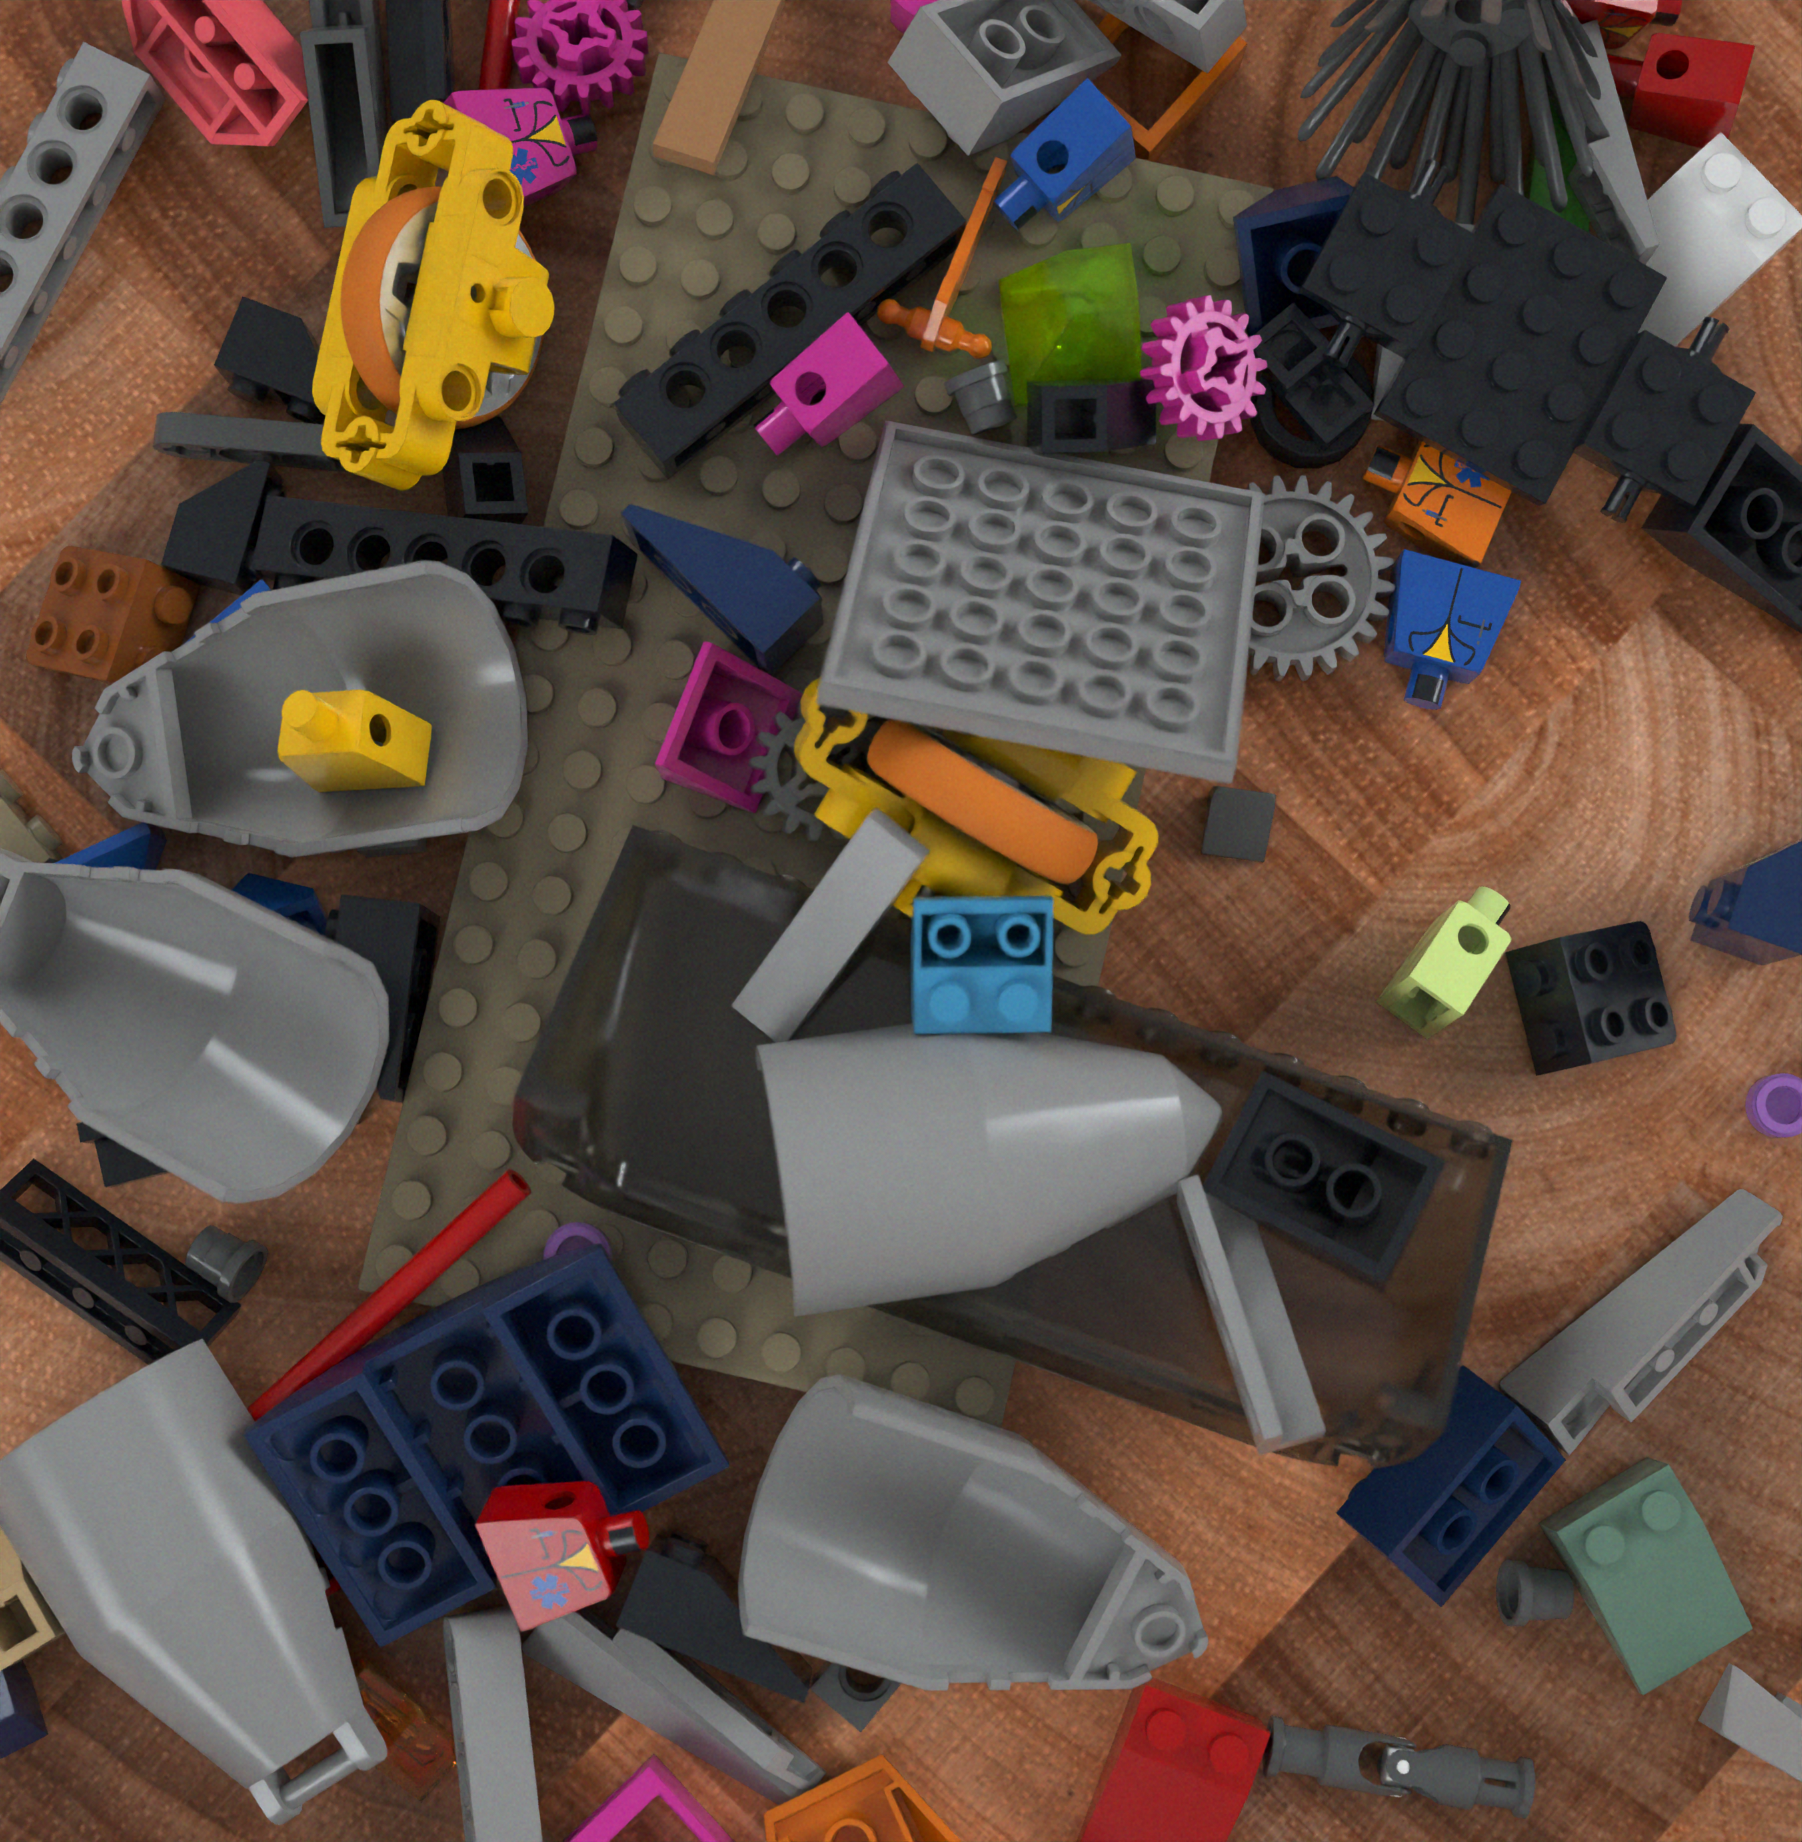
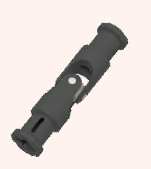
M1271 1715L1268 1721L1267 1729L1271 1734L1262 1757L1264 1776L1275 1778L1278 1772H1289L1316 1777L1319 1785L1394 1797L1410 1795L1412 1791L1404 1789L1412 1788L1417 1793L1430 1798L1439 1805L1468 1810L1474 1804L1510 1809L1514 1817L1522 1819L1528 1817L1533 1804L1535 1771L1533 1760L1528 1757L1520 1756L1516 1762L1480 1757L1476 1749L1449 1744L1414 1752L1411 1748H1416V1744L1394 1735L1328 1724L1325 1725L1323 1730H1313L1286 1725L1282 1717ZM1369 1743L1390 1744L1385 1746L1383 1754L1377 1762V1771L1381 1777V1784L1385 1786L1371 1783L1360 1773L1358 1758L1362 1748ZM1484 1780L1502 1781L1506 1786L1488 1785Z

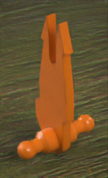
M995 157L946 277L944 276L932 310L922 306L908 309L901 306L894 299H886L877 307V316L884 324H895L903 327L908 337L921 341L920 348L933 353L936 347L947 352L960 349L968 352L975 359H983L992 351V342L985 334H974L966 331L961 321L950 318L949 315L975 254L991 209L994 206L993 200L997 197L1006 173L1005 167L1008 162L1006 160Z

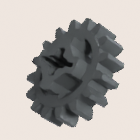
M801 701L796 703V720L792 721L780 711L772 717L779 731L778 734L775 736L761 731L757 735L755 740L767 749L765 756L750 758L748 766L763 771L764 779L752 785L750 789L752 794L768 792L771 801L762 811L765 817L774 815L779 811L786 815L782 832L790 834L799 824L806 825L807 840L815 842L819 839L822 827L828 825L818 819L814 813L804 811L796 805L806 797L823 799L829 787L821 782L810 783L800 790L797 787L798 784L807 778V773L803 770L794 754L796 737L805 723L801 713ZM820 706V710L826 716L824 724H827L832 717H838L843 720L849 712L847 710L841 717L835 715V707ZM876 723L865 726L864 730L855 739L847 743L834 744L828 754L830 758L841 751L843 755L835 763L842 767L845 762L851 764V761L860 755L863 771L883 783H888L868 764L867 755L871 744L870 739L879 729ZM783 746H785V751L792 758L790 779L780 786L777 764ZM828 826L835 840L845 837V835Z

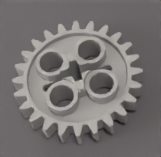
M1301 475L1293 491L1286 492L1280 476H1274L1270 483L1269 494L1265 495L1260 542L1267 547L1270 561L1257 566L1256 582L1272 581V583H1265L1255 587L1254 602L1261 600L1273 604L1278 610L1280 621L1278 625L1263 627L1252 619L1248 655L1252 656L1250 662V674L1255 675L1264 663L1268 662L1273 663L1275 681L1283 679L1289 665H1295L1300 679L1307 681L1312 675L1313 662L1317 661L1327 675L1331 674L1337 668L1335 652L1350 662L1354 660L1359 654V650L1353 638L1361 642L1370 643L1377 633L1367 620L1383 621L1389 613V610L1383 604L1375 600V598L1390 596L1395 589V585L1391 582L1378 578V575L1388 571L1394 564L1393 558L1375 556V551L1385 542L1387 536L1385 533L1367 536L1364 529L1374 516L1371 511L1355 518L1348 513L1353 505L1354 495H1347L1338 504L1330 501L1332 492L1331 482L1327 481L1321 487L1318 494L1314 495L1309 493L1306 476ZM1254 482L1250 483L1246 489L1263 493ZM1309 531H1318L1324 534L1330 541L1331 554L1315 556L1309 553L1303 545L1302 534ZM1284 567H1290L1293 577L1308 576L1303 579L1297 590H1291L1288 580L1274 581L1279 577ZM1332 567H1343L1346 571L1345 576L1342 577L1337 575L1309 576V574L1320 573ZM1317 592H1328L1334 595L1340 602L1341 616L1326 618L1319 615L1313 607L1312 595Z

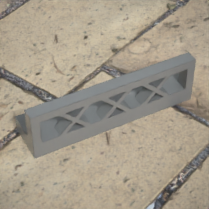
M1198 1175L1179 1180L1176 1203L1258 1454H1266L1324 1437L1326 1428L1257 1223L1205 1193Z

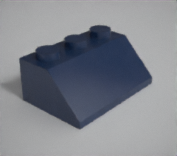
M1462 1365L1450 1380L1438 1387L1432 1397V1401L1411 1426L1397 1435L1388 1453L1370 1474L1352 1488L1347 1501L1336 1514L1428 1597L1442 1607L1566 1459L1515 1403L1466 1366Z

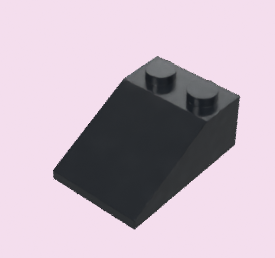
M1739 423L1696 505L1686 509L1661 495L1641 528L1681 562L1802 634V466L1757 426Z
M341 894L339 910L331 909L329 913L325 937L369 961L376 969L388 995L389 1043L376 1088L380 1099L403 1104L432 985L440 916L420 903Z
M1262 1071L1202 1188L1208 1195L1320 1261L1385 1293L1444 1176L1446 1161Z
M672 1530L669 1538L657 1534L645 1552L616 1627L804 1703L810 1688L812 1667L797 1651L744 1636L740 1621L738 1582L717 1558L705 1553L708 1544L692 1535L677 1530Z

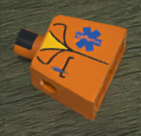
M1420 440L1411 458L1378 444L1362 477L1367 482L1395 493L1384 518V523L1388 528L1433 557L1477 568L1481 564L1512 492Z

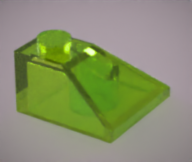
M1131 243L1066 250L998 280L1014 407L1027 406V381L1142 378L1140 376V370H1142L1140 306Z

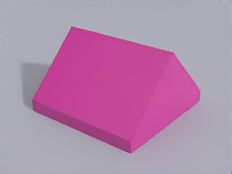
M704 641L655 762L661 778L742 810L756 813L763 794H752L750 787L763 780L764 776L763 771L749 767L748 763L752 757L765 756L767 749L762 747L755 739L761 731L775 736L778 734L779 731L772 719L778 712L781 711L793 720L796 712V703L800 701L803 693L721 647Z

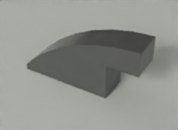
M309 0L312 28L300 32L323 222L324 228L346 227L355 188L363 179L377 176L384 141L388 133L379 0Z

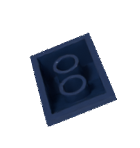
M629 504L621 512L632 544L763 672L772 676L824 625L821 605L823 599L817 592L821 587V583L797 558L793 557L786 563L771 549L633 504Z

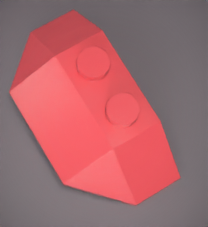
M122 0V7L134 53L210 144L275 146L308 102L302 47L263 0Z

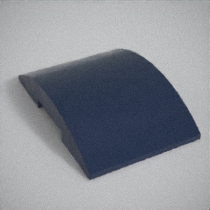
M601 1243L575 1249L520 1268L427 1311L325 1371L246 1428L243 1434L380 1648L496 1588L497 1575L475 1526L493 1488L590 1481L599 1487L609 1514L612 1516L635 1510L643 1512L730 1467V1461Z

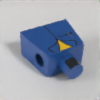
M1088 78L1085 79L1014 149L1010 157L1018 178L996 197L993 203L1017 231L1043 208L1057 222L1064 220L1136 159L1131 125ZM1064 167V169L1058 173H1047L1052 168Z
M1404 549L1394 561L1390 572V582L1395 585V589L1388 596L1389 613L1386 621L1384 661L1392 665L1411 669L1404 696L1405 702L1420 708L1438 710L1441 709L1448 680L1470 684L1480 675L1519 591L1521 580Z

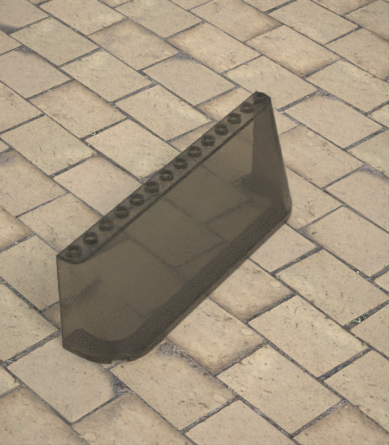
M632 825L514 1093L513 1133L519 1146L534 1164L548 1162L555 1165L566 1173L562 1183L563 1187L604 1210L792 1279L784 1204L763 1073L762 1070H757L755 1059L757 1046L776 1042L731 1005L811 896L814 889L808 888L795 877L785 874L772 875L749 867L731 854L724 852L710 853L685 844L677 836L667 831H649ZM885 915L876 929L860 945L810 1018L789 1041L912 1024L910 1011L912 919L897 920ZM1052 972L1051 1032L1040 1033L1163 1055L1221 1106L1223 1122L1189 1176L1198 1175L1201 1185L1204 1184L1262 1071L1446 1161L1444 1176L1385 1293L1320 1261L1257 1223L1326 1428L1325 1436L1279 1449L1272 1453L1306 1462L1337 1467L1341 1454L1356 1455L1368 1459V1462L1374 1468L1399 1465L1421 1455L1445 1431L1513 1140L1494 1134L1489 1127L1482 1123L1470 1120H1455L1430 1111L1424 1103L1415 1099L1388 1096L1367 1088L1362 1081L1344 1075L1333 1076L1305 1066L1300 1059L1292 1055L1268 1053L1243 1044L1238 1037L1228 1032L1201 1029L1180 1021L1177 1016L1169 1011L1159 1008L1146 1009L1118 999L1115 994L1105 988L1098 986L1084 987L1056 977ZM1177 1193L1108 1229L1106 1227L1072 1244L1069 1249L1053 1257L1049 1256L1021 1270L1014 1277L996 1286L868 1305V1307L1256 1447L1176 1203Z

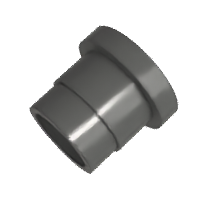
M1004 359L979 366L944 382L948 396L955 395L963 418H966L972 435L994 429L1017 418L1011 403V395L1003 377L1009 372Z
M210 1225L202 1230L193 1241L188 1250L185 1264L186 1267L198 1273L201 1278L215 1285L220 1297L230 1303H235L241 1300L257 1282L265 1267L268 1249L255 1240L244 1242L231 1233H226L216 1226Z
M1507 1559L1503 1561L1496 1581V1601L1503 1623L1507 1626L1523 1627L1529 1620L1567 1619L1572 1612L1574 1603V1590L1569 1573L1564 1569L1528 1567L1523 1560Z

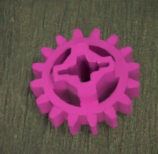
M538 0L527 1L530 18H516L517 38L512 40L514 59L518 64L522 84L532 83L533 88L549 89L555 95L557 110L561 112L568 107L570 101H578L583 114L590 113L591 101L600 99L602 104L608 109L614 107L613 92L616 90L627 95H631L634 92L633 76H645V55L649 54L647 31H643L642 14L639 10L628 11L627 0H549L545 4ZM541 54H545L546 61L543 59Z
M1202 296L1167 306V317L1155 319L1150 324L1158 339L1142 344V350L1152 357V366L1140 370V376L1147 380H1153L1155 387L1146 397L1148 404L1162 403L1164 408L1159 422L1162 425L1177 423V437L1180 438L1196 436L1198 441H1207L1223 438V435L1239 433L1242 431L1241 419L1254 418L1257 414V410L1250 400L1251 397L1264 395L1266 388L1256 380V372L1267 368V361L1255 358L1253 351L1262 341L1260 335H1246L1244 330L1247 327L1249 316L1246 313L1231 316L1232 301L1228 299L1213 302L1211 296Z

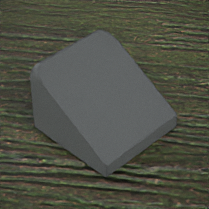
M1213 786L1208 793L1201 854L1263 863L1265 861L1275 810L1276 795Z

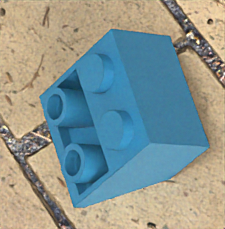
M1052 896L914 897L910 943V1011L914 1034L1051 1032Z

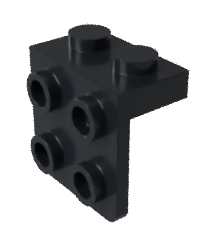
M1636 921L1572 934L1505 952L1536 1076L1670 1045L1676 1040L1672 1010L1668 1002L1657 960L1656 948L1646 923Z

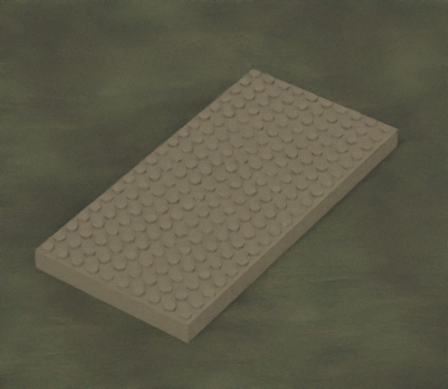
M659 53L543 526L614 535L638 554L623 629L598 626L596 635H584L560 628L558 626L559 621L539 619L538 627L535 628L523 626L518 628L514 647L526 693L528 749L520 789L502 819L468 834L358 1290L371 1293L377 1290L504 1172L512 1169L526 1180L530 1186L531 1194L412 1302L437 1307L489 1281L544 1260L546 1242L556 1229L568 1223L585 1222L598 1227L609 1239L612 1248V1262L670 1361L808 1392L820 1378L841 1374L1001 1428L1037 1263L1021 1270L1014 1277L993 1287L794 1316L789 1244L776 1148L762 1070H757L755 1059L757 1046L776 1042L731 1005L851 839L845 836L835 840L828 826L822 827L819 839L815 842L807 840L806 825L799 824L790 834L782 832L786 815L781 811L769 817H765L762 814L765 806L771 801L768 792L763 793L756 813H752L661 778L655 762L703 642H711L747 663L755 665L632 544L621 512L629 504H633L771 549L786 563L793 557L802 562L821 583V587L817 592L823 599L821 605L824 625L772 677L804 693L809 684L822 675L885 421L1027 447V381L1142 378L1140 370L1152 366V357L1142 350V344L1158 339L1150 324L1155 319L1167 317V306L1185 302L1188 299L1211 296L1213 302L1225 299L1232 301L1231 316L1245 313L1233 217L1272 193L1274 188L1136 158L1060 222H1057L1043 208L1017 231L994 205L949 315L950 318L961 321L966 331L974 334H985L992 342V351L987 357L975 359L968 352L960 349L947 352L937 347L933 353L920 348L921 341L908 337L903 327L895 324H884L876 313L860 327L905 386L828 445L821 447L808 433H805L778 456L753 426L782 402L776 393L667 479L619 421L614 402L620 398L618 393L621 387L632 376L644 369H648L651 373L671 358L669 351L680 338L695 329L703 333L721 318L719 315L720 310L733 296L746 289L751 293L756 291L771 279L769 273L781 258L793 250H799L801 253L805 252L821 239L819 236L820 231L828 221L844 210H849L853 214L871 199L869 194L873 187L883 177L897 170L902 175L914 164L918 163L968 223L995 157L1008 161L1005 167L1006 173L997 197L1018 178L1010 155L1029 134L1019 132L1009 140L967 156L961 147L948 136L946 130L930 112L756 74L715 174L710 175L653 156V141L688 61L686 58ZM1064 167L1052 168L1047 173H1058L1062 171ZM882 228L877 230L871 236V239L878 246L891 248L900 244L904 240V236L893 228ZM956 250L894 300L908 309L922 306L932 310ZM843 267L830 268L821 276V280L826 285L835 288L844 287L855 278L851 271ZM785 306L773 313L771 321L777 326L790 328L798 325L805 315L796 307ZM733 346L723 353L720 360L728 367L741 368L749 364L755 354L745 346ZM1004 359L1009 372L1003 377L1011 395V403L1017 418L994 429L972 435L966 418H963L955 395L948 396L944 382L979 366ZM682 386L672 394L670 402L679 408H691L700 403L705 393L696 386ZM821 391L814 395L810 405L819 403L824 398L826 391ZM1157 402L1156 444L1107 452L1058 454L1209 482L1218 439L1198 441L1196 436L1188 438L1177 437V423L1162 425L1159 422L1164 406L1161 402ZM565 571L559 573L553 579L550 592H553L561 585ZM835 707V715L842 717L847 711L846 709ZM796 712L792 721L797 719ZM868 714L865 726L876 723L880 729L890 718ZM923 725L931 729L932 731L940 734L937 730L933 728V726ZM783 746L777 764L780 786L787 782L791 775L792 758L785 751V746ZM840 751L829 759L835 762L842 757L843 753ZM859 755L851 761V765L863 771ZM1125 764L1135 770L1137 774L1121 800L1137 810L1146 767ZM806 774L807 778L798 784L797 787L800 790L810 783L814 784L819 781ZM885 783L886 785L890 786L891 788L896 789V788H895L893 785H891L890 783ZM806 797L796 806L804 811L815 813L823 799ZM1060 797L1056 802H1053L1091 828L1097 835L1098 842L1112 840L1121 826L1111 819L1107 823H1103ZM1109 866L1104 873V877L1108 881L1116 880L1121 883L1124 870L1122 868L1120 870L1114 869ZM1081 877L1070 884L1059 883L1047 878L1064 890L1063 895L1070 900H1075L1084 887ZM894 905L890 907L876 929L860 945L810 1018L789 1041L912 1024L910 1011L912 917ZM1053 918L1051 1032L1040 1033L1083 1041L1087 1040L1112 921L1103 931L1097 934L1086 935Z

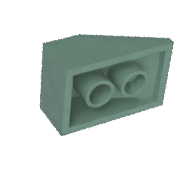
M1647 1457L1538 1523L1641 1695L1647 1694L1753 1629L1703 1520L1669 1464Z

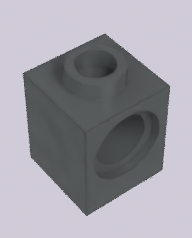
M826 1660L812 1677L810 1689L858 1731L862 1732L901 1683L881 1677L872 1684H859L849 1676L847 1666Z

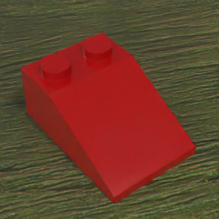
M1156 1678L1133 1688L1076 1842H1226L1248 1798L1271 1733L1259 1718Z

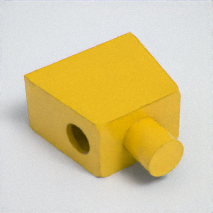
M358 689L311 693L307 690H298L284 701L277 752L279 759L317 792L425 786L432 725L370 691ZM374 741H378L383 745L378 746L374 743Z

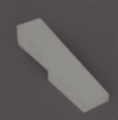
M1597 20L1581 25L1590 38L1598 57H1591L1585 53L1583 48L1582 50L1600 85L1601 97L1599 100L1594 99L1586 89L1598 120L1600 134L1592 132L1585 121L1584 134L1593 160V173L1591 177L1584 175L1577 161L1567 180L1599 239L1646 265L1659 246V241ZM1543 52L1541 60L1548 98L1569 135L1545 53Z
M876 807L867 816L731 1006L776 1043L789 1041L813 1014L860 945L876 929L930 850Z

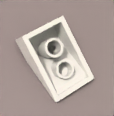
M1721 132L1647 200L1659 246L1646 265L1666 276L1667 279L1638 333L1647 330L1676 347L1703 322L1705 317H1709L1775 257L1802 229V215Z

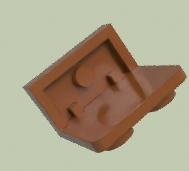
M67 546L60 552L58 560L51 571L50 584L37 622L31 631L30 643L26 652L27 662L42 669L97 680L111 685L164 651L172 652L182 645L201 585L147 559Z

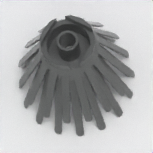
M1356 0L1333 20L1330 27L1336 28L1344 25L1375 0ZM1377 0L1320 56L1318 66L1322 68L1306 84L1300 98H1308L1315 94L1371 33H1374L1302 124L1298 132V140L1300 142L1308 140L1315 133L1334 107L1344 98L1407 20L1317 166L1315 173L1317 180L1330 178L1351 142L1359 144L1367 137L1416 51L1417 54L1366 167L1365 172L1381 180L1389 159L1390 165L1394 169H1401L1406 165L1436 87L1408 191L1411 192L1425 166L1426 160L1436 161L1448 117L1439 169L1445 165L1451 171L1445 183H1450L1456 178L1464 138L1455 223L1473 225L1490 76V177L1495 182L1505 179V186L1524 196L1517 50L1535 155L1538 163L1545 167L1553 208L1559 213L1562 212L1567 205V194L1540 51L1545 53L1580 170L1587 177H1591L1593 173V160L1584 134L1585 121L1592 132L1600 134V129L1586 89L1597 100L1601 97V90L1582 48L1589 56H1598L1590 38L1567 0Z

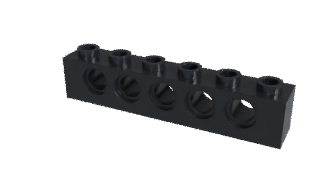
M918 163L914 164L902 175L896 170L883 177L869 194L871 199L853 214L849 210L838 213L822 228L819 234L821 238L803 253L799 250H793L786 254L771 269L769 273L771 279L753 293L748 289L737 293L722 307L719 312L721 318L703 333L695 329L685 334L670 349V359L652 373L648 369L636 373L621 387L618 393L620 398L614 402L619 421L667 479L776 394L769 384L771 380L847 312L861 326L877 313V307L882 301L898 297L957 249L967 221ZM893 228L904 236V240L897 246L885 248L875 244L871 236L879 229ZM834 267L846 268L855 276L850 284L840 288L830 287L821 280L824 272ZM785 306L796 307L805 315L798 325L790 328L777 326L771 321V316L776 310ZM733 346H745L755 354L752 361L741 368L728 367L720 359L723 353ZM682 386H696L705 393L700 403L691 408H679L670 402L672 394Z
M267 495L251 569L274 581L273 590L379 570L382 559L389 552V559L381 569L420 561L442 562L448 558L446 565L468 574L493 602L502 621L518 626L535 628L538 627L539 619L559 621L558 626L564 630L584 635H596L598 626L623 629L638 554L614 535ZM333 547L330 557L324 562L328 550ZM506 564L502 578L492 585L494 574L501 566ZM565 571L561 585L553 592H550L553 579L559 573Z

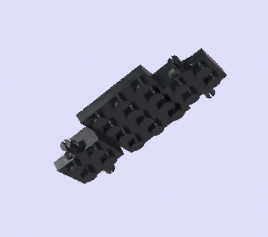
M1426 160L1425 166L1411 192L1396 190L1366 172L1358 178L1298 292L1326 307L1335 320L1340 322L1329 345L1322 354V357L1328 362L1335 359L1345 341L1334 365L1347 368L1348 362L1362 336L1403 358L1373 415L1537 506L1546 504L1573 453L1618 478L1607 502L1600 510L1607 517L1613 515L1611 519L1620 523L1627 521V516L1641 491L1659 493L1686 509L1696 505L1756 394L1755 391L1723 374L1717 365L1712 362L1724 336L1729 331V327L1725 323L1717 325L1720 320L1705 317L1689 349L1675 347L1647 330L1638 333L1667 277L1503 184L1494 189L1471 232L1444 217L1438 208L1433 205L1447 177L1451 174V171L1443 165L1436 172L1431 184L1428 186L1440 164L1437 161Z

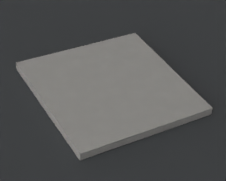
M885 421L819 683L816 704L1231 784L1237 763L1265 494L1064 454H1042L1027 447Z

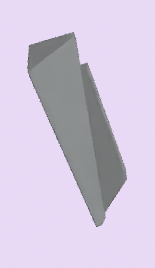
M1744 1189L1737 1190L1504 1377L1500 1382L1501 1389L1568 1455L1576 1449L1609 1405L1632 1423L1762 1285L1768 1264L1757 1255L1760 1243L1776 1226L1781 1225L1783 1216L1778 1210Z
M588 1607L537 1626L522 1645L525 1655L778 1805L815 1788L826 1774V1771L690 1657L621 1628L616 1631Z
M1728 1663L1698 1721L1802 1782V1705L1779 1692L1774 1697L1741 1669Z

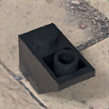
M242 296L214 363L216 369L229 383L227 390L235 396L257 405H263L266 398L287 405L286 413L301 422L323 424L325 415L315 405L312 394L313 377L319 354V348L313 335L301 318Z
M1118 378L1027 381V447L1042 454L1107 452L1156 444V403L1148 404L1146 400L1147 395L1155 389L1153 380Z
M495 416L473 427L455 429L447 463L442 469L448 516L522 524L529 513L522 456L501 416Z
M257 460L180 503L161 565L200 585L242 596L252 587L254 581L258 582L264 577L262 574L251 569L267 495L287 497V488L282 485L284 479L271 463Z

